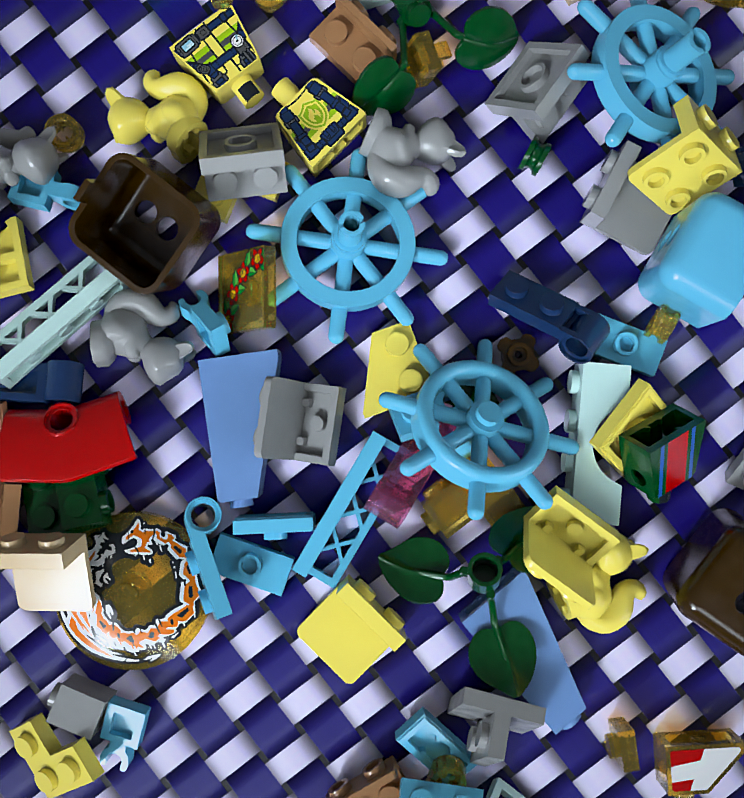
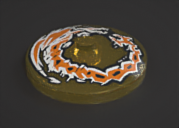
M128 511L111 515L112 525L80 532L86 534L96 598L95 606L88 612H56L66 635L86 656L112 668L123 670L147 669L176 657L199 634L209 615H205L197 592L203 590L204 586L200 574L192 576L185 557V553L191 551L190 539L187 530L182 525L170 518L152 512Z

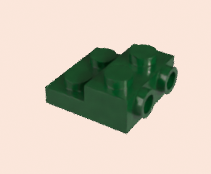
M109 469L68 483H22L29 533H80L112 525L111 513L115 511V502L111 491L107 489L105 474H108Z

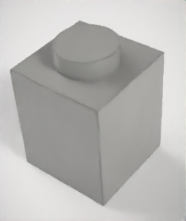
M74 673L63 683L58 682L53 688L47 701V705L51 707L46 722L91 740L103 726L108 702L116 695L117 690Z

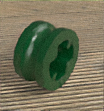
M534 136L518 168L521 170L529 168L531 175L535 177L546 159L552 144L547 143L543 145L539 142V137Z

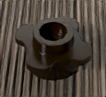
M524 334L521 338L513 340L508 337L502 338L497 344V349L501 352V367L513 374L520 370L528 372L537 370L539 360L534 354L535 338L530 334ZM516 351H520L522 353L521 358L515 357Z

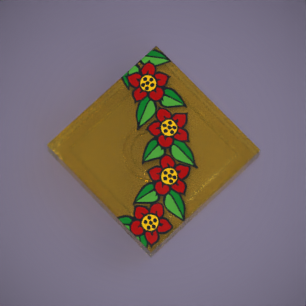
M261 245L218 256V312H221L228 321L231 329L229 334L276 328V249L274 246Z

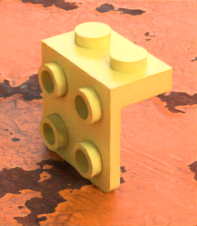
M686 95L673 105L682 133L639 161L627 172L629 181L669 215L680 212L703 194L712 192L743 172L735 152L740 145L733 132L727 126L721 130L712 110L706 104L699 107L689 95Z
M556 485L548 492L553 498L551 508L544 510L536 504L524 516L523 561L528 571L534 577L546 580L557 588L566 600L571 603H578L584 609L589 610L596 604L592 566L620 542L619 531Z
M349 574L298 626L297 634L345 683L352 684L388 647L395 652L406 641V635L403 628L405 625L403 619L392 608L387 607L385 610L374 599L377 595L372 588L362 579L355 581Z

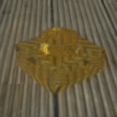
M624 717L609 718L610 733L604 735L609 758H614L624 773L639 771L640 765L634 729Z

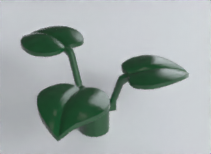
M391 0L400 14V17L396 20L400 36V62L398 64L393 57L383 55L370 62L364 68L355 84L351 102L361 108L366 113V116H374L377 107L389 111V114H393L402 110L410 102L414 95L416 81L412 73L405 70L408 66L406 29L408 25L421 27L430 18H433L454 38L461 40L454 52L457 62L467 69L482 70L502 61L515 47L519 33L514 19L508 11L501 7L485 6L470 15L465 23L464 32H461L441 16L434 6H431L429 0Z
M534 506L508 512L493 524L488 538L489 545L502 556H495L487 552L478 553L471 558L468 567L462 566L459 570L452 573H446L450 564L446 549L440 542L432 538H412L388 551L380 553L378 561L386 581L397 594L409 602L415 604L436 602L443 595V580L453 581L463 576L467 577L468 583L474 591L486 594L492 629L480 630L472 638L468 649L470 665L477 677L484 683L513 698L521 696L534 674L537 658L535 641L528 628L521 622L509 621L501 627L499 626L494 590L500 584L503 572L502 565L508 560L511 566L518 572L530 573L523 561L524 516Z

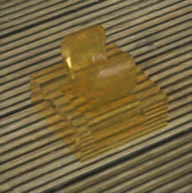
M429 30L415 33L407 44L408 66L406 68L415 78V89L428 86L444 67L442 60L452 57L447 41L434 44Z

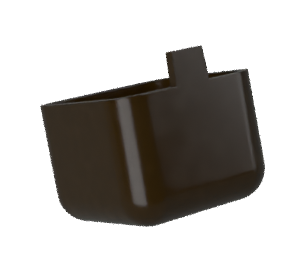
M118 153L108 159L96 179H85L73 198L81 203L69 221L68 230L71 240L77 247L130 289L139 294H150L173 290L183 283L218 232L221 225V217L218 209L211 202L157 160L128 153ZM146 200L151 201L157 210L155 220L149 224L143 223L137 215L139 204ZM166 217L174 219L178 225L176 237L169 241L163 239L158 231L160 221Z
M721 508L707 516L669 564L663 574V585L682 615L744 656V613L739 612L735 607L736 598L744 592V517L732 509Z

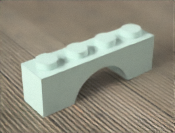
M595 362L576 363L574 370L569 371L567 379V392L572 394L571 409H567L565 412L564 431L569 433L570 439H574L579 443L580 448L578 453L574 455L561 454V471L566 472L565 488H560L609 525L619 526L622 485L612 481L601 471L595 460L593 446L589 441L595 435L602 420L613 412L630 390L632 366Z

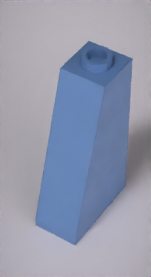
M278 349L198 360L218 503L229 502L230 509L254 505L253 498H258L263 494L268 459L257 458L254 455L255 445L253 436L258 426L261 406L259 395L264 386V380L267 376L280 377L282 355Z
M512 568L501 577L499 586L494 590L498 623L501 627L509 621H518L528 628L532 634L536 645V666L532 680L522 695L529 704L546 708L545 723L556 735L562 729L567 730L573 727L580 720L581 713L586 710V706L529 577L526 573L518 572ZM481 594L458 613L462 624L473 637L480 630L492 629L486 594Z

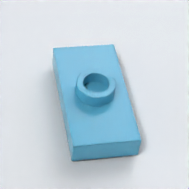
M602 315L610 325V333L594 356L614 364L632 366L631 370L648 377H654L668 340Z
M313 511L241 514L232 521L233 535L264 534V540L288 538L287 532L314 531L316 516Z
M224 532L220 533L213 553L219 575L278 596H282L295 560L294 556Z
M424 707L418 710L395 731L396 741L445 784L455 785L477 766V764L470 763L471 751H467L466 745Z

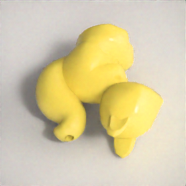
M155 69L147 71L143 77L144 89L151 97L161 101L151 108L137 98L124 97L113 87L106 88L105 96L111 106L108 112V124L116 143L133 145L140 142L150 133L151 138L157 143L161 144L166 140L173 158L179 163H190L199 154V131L208 130L206 123L202 121L207 112L208 99L205 88L195 77L181 72H171L160 77V72Z
M619 533L620 542L592 566L596 604L589 610L584 609L578 603H571L566 600L557 588L546 581L548 590L564 617L568 620L577 617L584 627L599 634H610L626 625L633 613L634 598L642 600L647 593L644 584L636 579L622 580L611 589L610 577L623 572L630 566L633 560L647 555L649 551L645 545L634 544L631 539L626 538L621 533Z

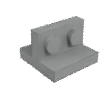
M529 41L484 104L492 114L512 117L531 141L534 136L539 137V142L543 144L587 82L570 79L567 75L568 67L573 63H585L590 55L582 44Z
M278 122L199 131V164L201 175H204L209 202L288 192L284 150Z
M465 686L450 697L447 714L477 722L476 727L471 726L469 730L466 749L471 751L470 763L486 767L504 761L509 731L523 734L544 726L546 708Z

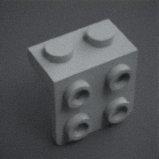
M627 140L618 151L611 149L603 162L600 171L605 174L598 186L593 184L582 203L586 210L580 223L642 255H648L655 249L672 215L665 213L629 181L627 172L632 166L637 164L635 161L642 147Z
M267 376L259 395L261 406L258 426L253 436L255 445L254 455L257 458L296 460L325 466H335L346 388Z

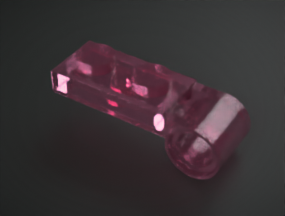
M439 422V432L442 437L456 430L454 425ZM414 438L401 443L363 507L396 529L400 527L433 471V468L429 465L409 477L404 476L400 472V464L420 451Z

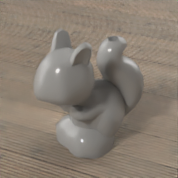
M377 107L358 153L367 157L368 176L373 186L379 192L393 198H405L414 194L420 188L424 189L426 196H433L437 193L440 186L439 179L432 170L424 166H411L416 158L429 165H440L445 170L452 172L456 170V164L451 156L463 157L466 154V150L456 141L453 131L442 118L433 117L427 120L415 133V127L412 124H405L403 128L392 127L389 111Z
M25 126L20 130L0 128V191L4 190L8 185L16 186L19 183L20 175L35 184L45 185L49 183L57 172L59 164L66 161L69 157L67 153H57V149L52 144L57 132L55 126L47 127L39 136L36 135L30 126Z
M130 288L116 292L108 300L102 320H95L90 323V350L93 363L98 368L109 367L115 361L117 355L127 357L129 361L134 363L140 362L142 359L148 377L154 384L160 386L177 376L183 370L184 364L195 357L194 344L191 341L178 342L170 337L152 338L147 324L165 327L176 323L181 313L179 305L171 301L166 307H163L153 293L139 294Z

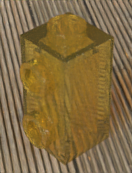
M487 457V466L495 467ZM441 478L423 492L426 498L420 503L426 511L420 517L434 535L441 530L448 539L472 520L467 514L468 489L458 486L451 481L445 483ZM512 488L501 492H486L485 510L511 491Z

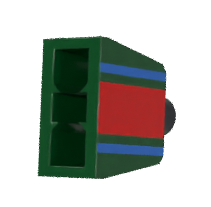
M672 403L619 435V445L626 481L644 492L651 502L658 504L668 502L671 498V490L691 478L696 471L706 420Z

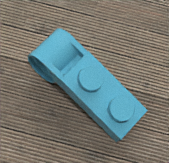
M198 497L188 504L184 514V524L190 539L189 545L191 551L185 553V557L192 576L200 574L204 589L197 592L205 615L212 612L214 619L217 620L233 614L206 537L218 527L222 518V511L214 499ZM198 507L209 508L214 516L213 523L207 527L196 526L191 519L192 511Z

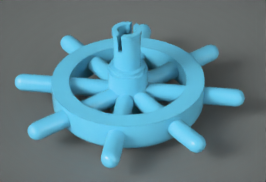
M580 0L577 5L579 14L599 32V35L593 46L591 63H573L568 67L567 75L572 80L593 81L602 105L615 121L605 136L607 146H618L627 132L639 139L661 143V146L682 133L677 118L672 117L670 103L674 105L687 95L677 84H687L689 97L699 107L706 104L713 110L717 85H729L734 81L735 74L732 70L714 68L708 52L711 47L709 36L701 28H694L700 18V10L697 7L688 8L681 18L663 7L648 4L647 0H629L631 7L623 10L611 20L592 0ZM636 31L639 46L625 32ZM655 38L664 45L657 49ZM619 53H620L631 65H620V63H619ZM650 98L654 113L644 107Z
M355 149L352 152L349 177L330 178L312 186L294 165H286V180L299 196L288 209L282 227L253 223L246 228V235L251 239L281 243L282 261L289 278L266 294L264 298L265 304L268 307L274 308L299 290L315 304L331 310L328 338L334 344H339L344 339L347 312L366 310L384 302L400 324L403 326L411 325L414 321V316L397 295L396 291L405 281L412 263L442 266L448 262V254L443 250L416 247L414 227L407 211L426 198L424 189L420 188L409 197L398 199L379 192L371 181L364 179L367 157L359 154V149ZM346 199L344 212L338 221L325 203ZM361 202L374 207L379 213L362 223L364 217L360 213ZM312 212L329 234L300 230V227L306 217ZM391 224L396 235L397 244L368 239ZM297 246L325 249L326 251L304 266L299 257ZM367 256L395 259L396 263L384 278ZM337 263L334 289L315 279ZM353 265L371 287L350 291Z
M488 339L479 341L477 360L455 361L444 366L426 345L417 344L413 348V354L430 376L422 385L416 398L391 392H384L379 396V404L382 407L411 414V429L420 451L400 464V472L404 476L409 477L431 465L433 469L447 480L468 489L467 514L472 520H480L484 516L486 492L506 491L519 484L539 508L544 510L551 508L553 498L533 475V471L544 459L547 449L574 455L578 453L580 448L579 443L574 439L549 433L548 419L538 398L553 389L552 379L543 377L528 386L512 372L492 364L493 344ZM460 385L475 386L474 402ZM444 391L458 410L434 404L435 397ZM491 392L498 395L504 401L499 404L490 401ZM516 413L522 426L504 422V419ZM435 421L457 426L456 430L442 437ZM504 438L525 443L521 459ZM488 446L504 464L503 467L487 466Z

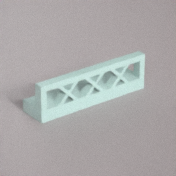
M90 256L86 257L0 330V346L2 344L16 345L0 359V383L11 389L98 314L116 292L126 289L128 286L103 266L101 267L104 271L85 286L86 273L98 263ZM78 280V286H72ZM62 293H77L55 312L57 297ZM48 306V312H41ZM33 318L47 319L25 337V325ZM17 332V338H10Z

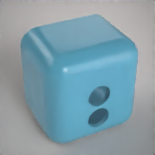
M709 192L703 194L676 214L639 276L638 288L641 295L646 300L696 328L726 319L734 311L744 295V205L723 193Z

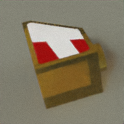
M730 728L653 733L656 780L667 795L674 798H694L695 794H709L744 754V740Z

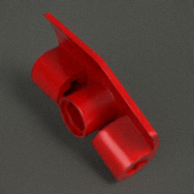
M117 391L76 406L61 402L52 405L48 409L8 410L5 413L0 430V482L68 483L135 460L137 455L127 425L131 424V416L121 392Z

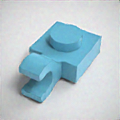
M58 172L45 185L35 184L20 175L19 183L16 186H11L7 198L13 204L46 212L51 211L53 202L75 211L81 203L73 198L80 187L70 183H60L62 177Z
M199 289L196 291L199 303L189 305L183 298L178 300L181 314L186 320L193 323L197 335L216 357H220L231 351L227 336L231 329L224 315L221 312L215 313L211 309L207 293Z

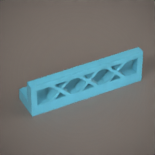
M373 430L292 570L305 578L310 574L335 589L401 477L400 464L414 454ZM383 446L402 456L394 471L378 474L375 459ZM372 466L374 476L365 478L370 467ZM390 477L382 490L380 479ZM376 481L379 498L376 503L359 508L355 493L360 484ZM352 500L354 509L345 511ZM370 511L363 523L360 513ZM356 514L360 528L356 537L339 541L336 525L340 518ZM333 534L334 543L325 545L330 535ZM351 544L343 557L341 546ZM336 548L340 564L333 576L313 565L320 552Z

